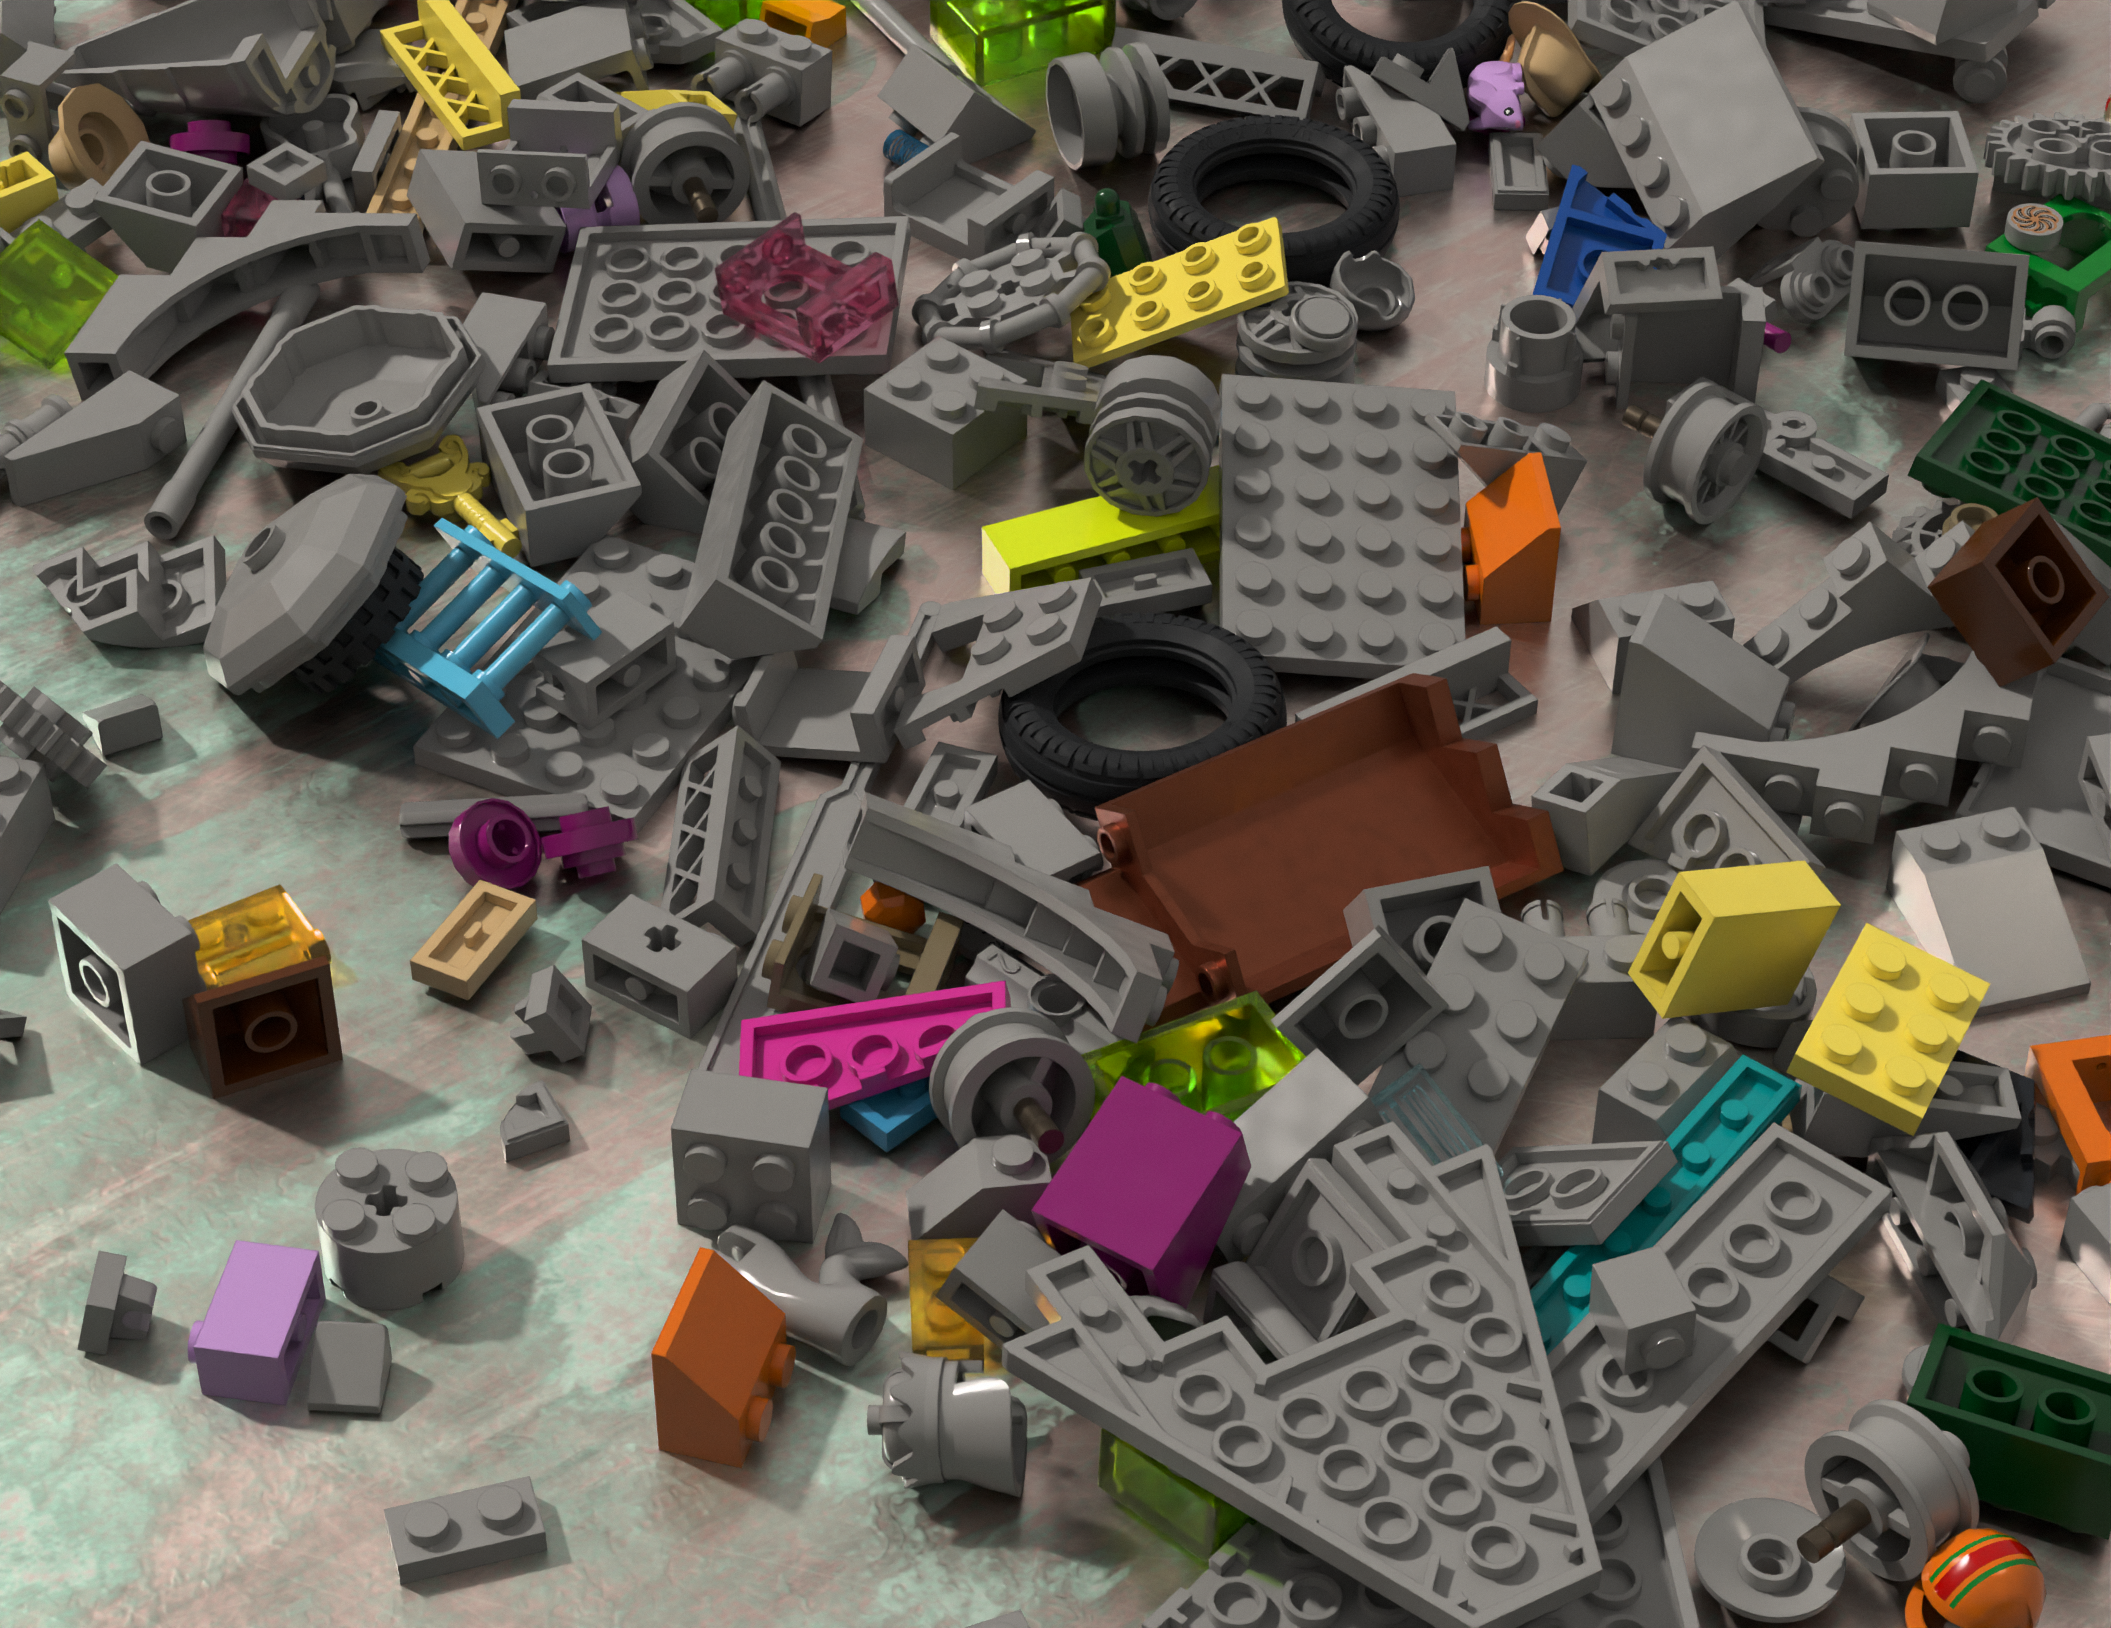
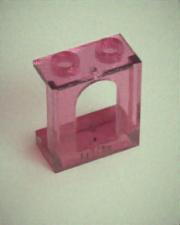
M796 212L714 268L724 315L817 363H821L899 306L892 259L874 252L852 268L806 245L801 215ZM788 281L806 283L821 290L795 309L797 321L768 307L761 301L762 295L769 288Z

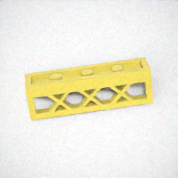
M417 0L418 21L380 30L382 46L463 151L510 139L507 107L513 99H521L520 89L449 0ZM421 39L427 42L424 48L404 45ZM426 66L447 69V71L443 75L427 72L424 69ZM448 92L468 96L465 102L444 98ZM468 119L490 123L472 129H467L465 126Z

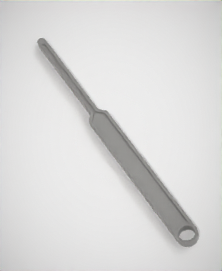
M928 601L920 606L907 635L914 636L922 671L935 643L931 632L942 607L940 603L935 601ZM852 761L842 785L819 795L697 1070L739 1075L741 1020L785 1013L767 1007L771 980L763 978L761 974L768 948L773 939L784 941L786 934L782 933V924L789 901L793 895L804 896L814 873L823 875L818 905L833 910L837 909L853 872L844 868L842 850L866 792L870 793L882 763ZM808 954L803 956L796 964L799 977L804 982L807 976L803 966Z

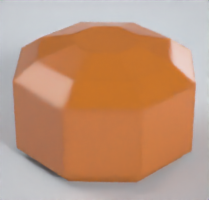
M876 881L860 897L862 915L865 920L914 934L926 922L922 900Z

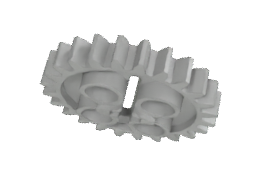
M2055 112L2054 118H2047L2042 114L2034 113L2032 119L2017 115L2014 122L2001 120L2000 126H1991L1990 133H1987L1983 159H1985V167L1992 168L1993 176H2005L2004 183H2022L2021 190L2028 191L2034 189L2042 192V196L2045 197L2052 194H2062L2065 200H2071L2074 196H2082L2088 202H2093L2095 196H2101L2111 201V123L2105 121V118L2085 120L2082 114H2077L2074 118H2066L2059 112Z

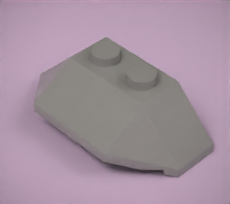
M1948 1131L1917 1133L1914 1136L1902 1134L1872 1138L1865 1174L1892 1189L1890 1209L1881 1219L1937 1322L2012 1344L2024 1322L2031 1290L2037 1285V1269L2029 1250L2020 1248L2009 1229L2006 1211L2001 1201L1996 1197H1991L1979 1174Z

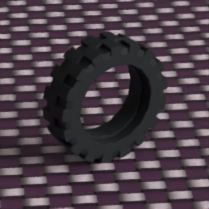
M395 546L378 587L326 648L290 673L316 694H322L324 690L327 693L337 688L340 681L346 683L356 675L359 666L363 665L365 667L376 656L375 650L382 643L386 644L396 632L393 630L398 622L404 621L411 610L409 604L418 597L421 589L418 584L424 578V573L421 571L422 568Z

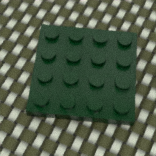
M1981 379L1919 451L1907 476L1922 482L1924 489L1935 496L1956 498L1966 504H1980L1993 509L1998 515L2038 497L2053 519L2111 567V439Z

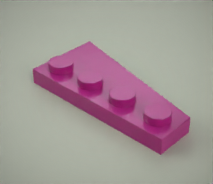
M1006 981L741 1020L739 1075L828 1088L829 1110L929 1077L941 1047L970 1017L978 1013L1011 1007V998Z

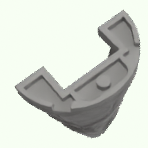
M188 0L157 14H149L69 47L67 51L75 53L77 62L69 70H65L54 82L71 88L100 83L123 97L133 111L140 116L154 117L158 112L184 116L236 115L284 118L308 113L320 106L326 98L335 70L336 47L332 44H326L327 29L325 23L334 21L330 0Z

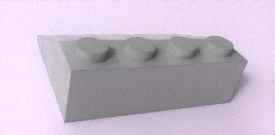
M1734 0L1626 56L1590 91V95L1651 222L1667 234L1664 249L1714 246L1716 260L1719 259L1825 161L1744 2Z

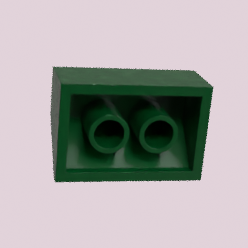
M1938 1323L1907 1405L1927 1417L1941 1431H1948L1962 1441L1969 1453L1970 1466L1968 1470L1973 1479L1978 1499L2001 1510H2014L2059 1524L2071 1532L2087 1533L2108 1540L2111 1533V1375Z

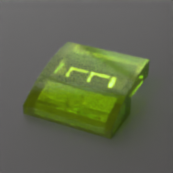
M38 219L0 253V335L44 367L51 369L65 357L64 352L111 288L118 275Z

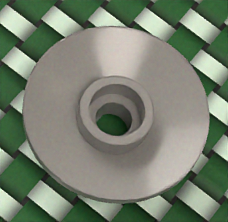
M1749 1498L1735 1501L1718 1509L1705 1521L1696 1539L1694 1562L1697 1574L1706 1590L1729 1610L1757 1621L1788 1623L1814 1616L1827 1608L1835 1600L1843 1586L1846 1573V1556L1841 1545L1817 1563L1807 1561L1797 1547V1539L1818 1525L1823 1519L1812 1511L1789 1501L1775 1498Z

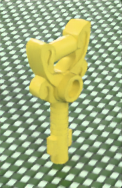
M452 434L443 438L438 446L439 453L409 466L404 462H395L378 470L379 477L397 485L405 492L407 496L405 500L407 511L412 515H423L431 510L432 514L438 515L440 519L444 518L449 522L465 520L469 525L477 528L492 543L494 548L512 558L519 554L522 544L519 540L518 529L507 518L498 520L479 502L483 496V487H488L491 482L490 468L485 463L469 462L468 450L458 435Z

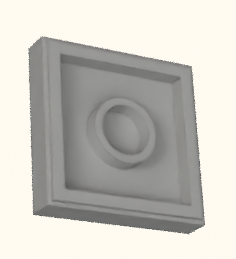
M1308 1158L1245 1263L1252 1268L1319 1343L1359 1326L1369 1310V1307L1349 1284L1351 1263L1400 1243V1241L1326 1159Z

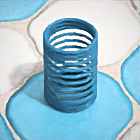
M895 130L884 141L883 154L887 159L901 166L909 161L912 156L915 157L929 146L902 130ZM903 135V136L900 137L897 141H895L894 145L892 146L891 156H890V155H889V149H890L891 144L893 143V141H894L897 137ZM902 138H904V139L898 144V146H897L896 149H895L894 156H892V153H893V150H894L895 145L897 144V142H898L899 140H901ZM903 143L902 147L900 148L899 152L897 153L898 148H899L900 145Z

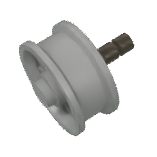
M1701 382L1689 388L1676 400L1663 419L1650 414L1634 404L1626 409L1622 418L1624 426L1638 433L1641 432L1642 435L1652 439L1643 470V486L1647 496L1662 504L1676 501L1684 505L1688 517L1704 525L1716 521L1731 509L1742 496L1761 460L1768 430L1767 417L1761 407L1750 402L1734 405L1726 401L1725 394L1720 387L1710 382Z

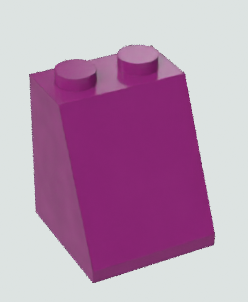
M1121 1076L1031 1210L1038 1230L1044 1237L1046 1244L1060 1255H1065L1090 1245L1128 1296L1154 1295L1177 1303L1187 1310L1251 1169L1243 1134L1240 1128L1224 1115L1213 1111H1208L1203 1115L1182 1105L1175 1094L1159 1084L1147 1083L1146 1086H1143Z

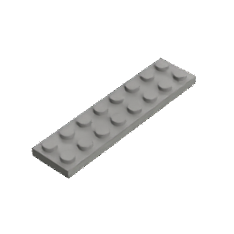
M1774 1122L1654 1245H1661L1696 1308L1692 1356L1680 1359L1671 1366L1662 1369L1649 1368L1624 1376L1590 1312L1550 1352L1547 1359L1591 1527L1604 1516L1890 1209L1892 1189Z

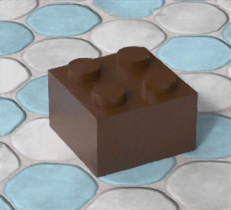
M2038 497L1982 523L1927 587L1937 600L1942 611L1948 615L1974 651L1979 662L1985 666L1999 687L2055 664L2109 598Z

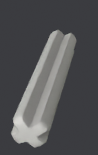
M583 793L492 797L509 801L522 809L535 824L538 833L562 832L558 817L589 810L587 796ZM490 798L406 802L401 805L399 815L402 837L407 840L449 838V831L457 816L474 803Z

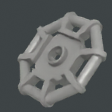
M1032 232L1019 235L1015 243L971 261L962 258L952 265L953 272L931 293L920 295L916 299L912 307V317L922 328L921 340L923 346L940 336L964 349L984 350L988 355L1001 353L1006 344L1047 327L1060 329L1071 321L1070 314L1091 293L1106 287L1111 271L1108 264L1098 255L1097 240L1088 233L1075 232L1069 237H1035Z

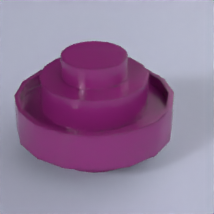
M191 121L188 122V132L173 134L169 137L170 148L236 166H238V159L247 158L251 155L250 136L240 132H232L231 122Z
M495 798L478 801L454 819L449 831V853L454 867L466 883L473 887L479 880H483L510 891H515L525 885L537 873L542 860V842L538 831L527 814L509 801Z
M607 806L558 817L562 833L542 837L541 842L545 860L561 857L563 869L576 866L578 878L580 879L616 871L614 858L626 855L624 842L637 840L638 834L634 817L612 822L610 809Z

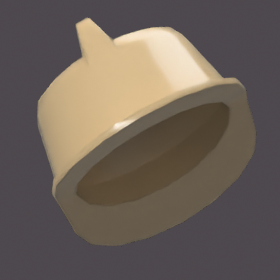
M1528 1L1518 2L1512 6L1508 12V19L1513 35L1521 47L1517 63H1520L1522 68L1524 92L1528 94L1547 116L1557 117L1566 107L1572 105L1583 92L1590 93L1603 79L1602 75L1589 60L1574 33L1554 12L1538 3Z

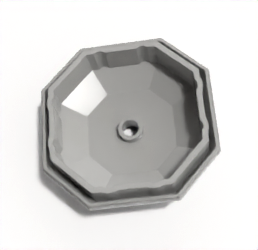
M354 305L290 330L276 344L274 351L259 370L249 378L247 385L241 391V395L232 405L231 411L254 456L275 467L344 474H368L430 449L475 389L486 367L483 355L458 317L444 316L443 312L427 309L411 310L381 307L379 305Z
M348 474L311 493L258 532L245 548L217 604L205 639L203 650L209 675L235 695L240 696L250 688L261 693L326 648L378 587L408 518L401 511L407 498L405 492L397 485L377 475Z

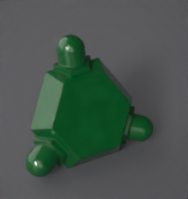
M1104 188L1098 191L1095 196L1094 211L1083 224L1085 233L1092 235L1097 240L1098 255L1108 264L1111 271L1110 278L1130 271L1142 263L1153 262L1150 247L1138 215L1130 203L1120 200L1117 192L1111 188Z

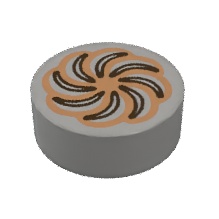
M2034 203L2021 204L2013 207L2008 212L2004 234L2008 242L2018 249L2028 252H2044L2053 249L2059 244L2064 222L2062 216L2048 206Z

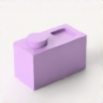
M240 1240L235 1241L204 1321H195L189 1335L188 1360L192 1364H197L203 1395L286 1406L326 1299L319 1251Z

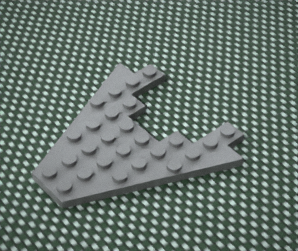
M1393 1121L1335 1144L1333 1146L1331 1165L1400 1241V1243L1353 1262L1350 1266L1349 1284L1377 1318L1267 1365L1228 1316H1224L1164 1342L1090 1245L1026 1270L1025 1291L1050 1324L1002 1344V1365L1008 1372L1167 1466L1176 1476L1189 1479L1434 1627L1516 1628L1599 1589L1603 1569L1494 1152L1488 1144L1431 1166Z

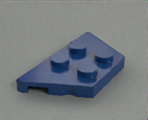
M1573 164L1533 291V295L1560 298L1571 308L1574 306L1601 252L1663 249L1667 234L1650 220L1637 216L1632 211L1631 206L1615 193L1609 197L1605 196L1586 181L1588 172L1582 167Z

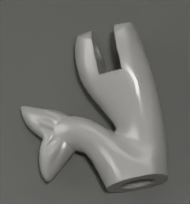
M838 1213L835 1216L825 1245V1260L819 1271V1283L808 1279L785 1251L773 1240L756 1230L740 1224H733L718 1236L717 1243L720 1252L715 1251L785 1313L786 1336L825 1353L847 1367L857 1364L872 1348L882 1332L887 1315L886 1298L877 1291L861 1284L860 1280L877 1278L909 1266L907 1259L894 1248L877 1242H863L862 1234L856 1222L843 1213Z

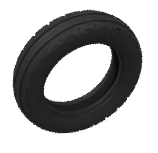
M1282 0V9L1287 29L1300 54L1305 60L1319 62L1326 78L1342 88L1344 66L1352 65L1370 75L1380 57L1385 56L1393 61L1397 53L1422 67L1424 71L1420 79L1428 82L1447 49L1452 47L1456 56L1462 88L1464 89L1467 87L1469 75L1475 67L1483 62L1499 61L1505 49L1507 38L1513 34L1509 26L1508 12L1515 3L1521 2V0H1473L1474 7L1470 15L1459 27L1443 36L1419 42H1395L1368 35L1345 21L1336 11L1331 0Z
M1270 115L1246 116L1244 120L1241 117L1233 118L1199 129L1179 141L1163 157L1150 185L1148 196L1150 224L1154 236L1166 256L1181 252L1195 243L1208 242L1237 231L1240 228L1218 219L1200 204L1210 194L1226 186L1250 180L1278 179L1307 184L1329 193L1348 209L1337 219L1313 229L1282 233L1288 282L1298 281L1320 284L1327 288H1330L1334 267L1343 253L1350 251L1353 254V258L1356 259L1364 257L1375 250L1383 258L1393 241L1399 221L1400 202L1396 182L1391 170L1382 157L1366 142L1345 130L1307 118L1300 120L1299 117L1275 115V118H1270Z
M1141 612L1113 614L1111 618L1108 615L1095 618L1082 660L1079 663L1010 698L1003 688L999 704L998 726L1005 755L1014 772L1023 782L1030 780L1047 799L1055 800L1062 810L1071 814L1075 813L1083 818L1098 821L1095 811L1096 806L1286 727L1287 710L1283 690L1275 671L1264 656L1246 640L1215 624H1208L1206 621L1179 615L1176 618L1174 614L1146 612V615H1141ZM1128 685H1159L1185 690L1209 700L1228 717L1220 727L1201 739L1178 747L1150 751L1121 750L1101 746L1078 737L1058 721L1059 715L1076 701L1102 690Z

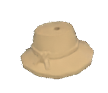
M100 83L72 88L58 106L59 129L48 145L49 161L57 178L70 190L82 185L90 178L104 186L140 141L150 143L144 123L123 97Z

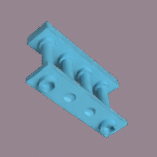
M441 518L434 527L453 550L418 584L421 589L418 597L409 604L411 610L404 621L398 622L393 630L396 632L386 644L382 643L375 650L376 656L373 660L498 739L515 722L499 702L505 696L502 689L565 625L593 641L602 631L587 613L592 607L590 600L574 584L565 580L561 585H558L494 548L492 543L474 526L468 525L463 530L448 520ZM469 568L479 573L421 632L414 629L410 634L407 630ZM500 587L510 591L501 603L452 652L448 649H445L442 653L439 652L438 649ZM532 606L543 611L485 671L477 669L472 674L470 669Z

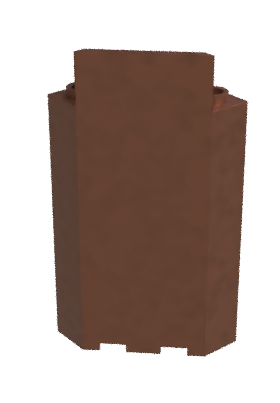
M1412 673L1096 806L1095 811L1100 825L1097 831L1098 844L1104 857L1111 863L1112 868L1074 884L1089 890L1094 907L1169 935L1175 952L1173 958L1179 960V967L1174 983L1167 994L1161 1015L1154 1026L1144 1025L1141 1034L1145 1035L1207 1006L1244 1015L1311 985L1353 948L1343 909L1364 889L1489 866L1497 899L1500 900L1564 871L1548 810L1512 803L1497 744L1462 738L1447 678Z

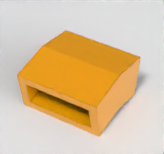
M831 0L762 1L759 20L764 21L771 28L790 35L807 37L812 43L825 48L830 47L847 34L846 7Z

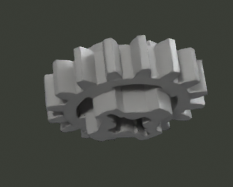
M0 681V721L3 722L0 726V741L22 759L44 762L47 779L51 782H54L64 770L88 789L107 766L83 746L92 736L93 732L35 686L22 698Z

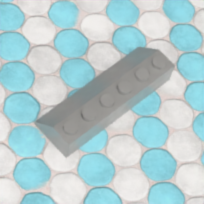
M763 380L727 431L679 625L680 631L689 635L697 644L705 648L714 649L730 659L818 647L824 636L864 438Z

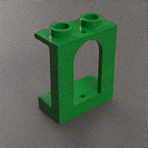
M2058 194L2044 205L2056 210L2063 218L2064 223L2059 245L2086 257V259L2067 271L2031 252L2016 248L2008 242L2005 234H2002L1988 244L1985 251L2030 255L2025 315L2033 318L2034 314L2045 306H2062L2073 315L2077 333L2083 328L2088 299L2111 282V214L2078 198L2073 197L2071 200H2065L2062 194Z

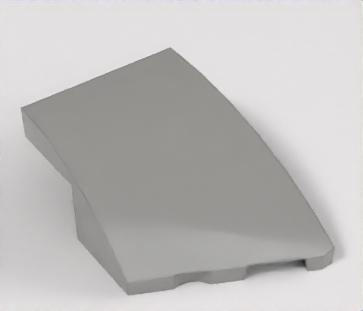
M214 535L163 555H159L151 543L145 541L96 561L93 560L82 546L33 565V572L89 640L128 647L168 648L205 642L217 604L226 587L225 549Z

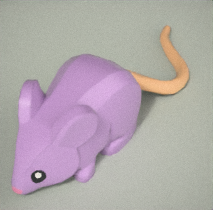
M1513 34L1507 38L1505 49L1499 61L1483 62L1475 67L1469 75L1467 103L1468 107L1479 116L1469 122V130L1498 129L1523 131V112H1521V103L1518 95L1524 94V82H1522L1521 64L1510 63L1516 41Z

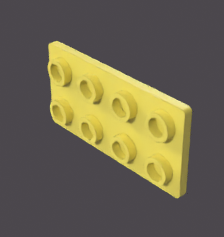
M1272 217L1259 223L1246 224L1232 233L1208 242L1195 243L1181 252L1154 262L1142 263L1130 271L1109 278L1104 289L1091 293L1070 314L1073 362L1091 368L1286 296L1289 293L1282 227L1278 219Z

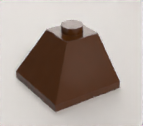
M325 955L182 999L190 1048L213 1099L343 1060L330 964Z

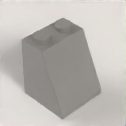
M1652 592L1629 641L1611 754L1684 770L1690 763L1691 749L1696 731L1756 742L1785 741V739H1789L1797 704L1786 701L1790 677L1666 594Z

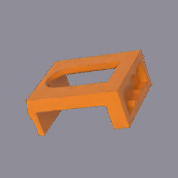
M2111 1035L2030 1046L2024 1076L2034 1080L2036 1102L2049 1108L2080 1171L2075 1196L2088 1187L2104 1186L2111 1183V1134L2104 1126L2093 1104L2111 1101Z

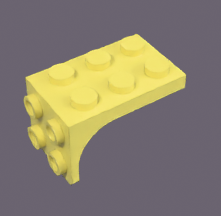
M1866 922L1800 1043L1786 1073L1914 1136L1990 983Z

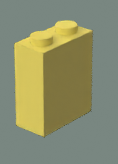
M1805 860L1678 872L1628 974L1662 1019L1788 1005L1841 904Z

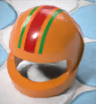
M1990 1528L1965 1529L1943 1543L1924 1566L1921 1578L1912 1587L1905 1605L1906 1628H1927L1922 1614V1605L1926 1600H1929L1940 1615L1961 1628H2036L2047 1595L2043 1574L2033 1554L2014 1537Z

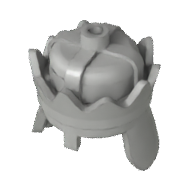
M899 1351L902 1368L893 1369L886 1375L883 1382V1405L868 1406L867 1430L868 1435H882L883 1461L892 1470V1474L902 1476L904 1489L933 1483H947L948 1480H963L990 1490L1020 1497L1024 1486L1027 1457V1412L1025 1405L1019 1398L1011 1395L1009 1386L1001 1379L983 1377L966 1381L965 1373H984V1361L982 1360L948 1361L947 1357H931Z

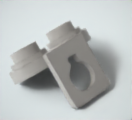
M1817 236L1768 260L1747 283L1753 287H1759L1784 275L1780 285V294L1784 307L1796 321L1809 324L1826 316L1850 292L1855 249L1837 240L1821 242Z

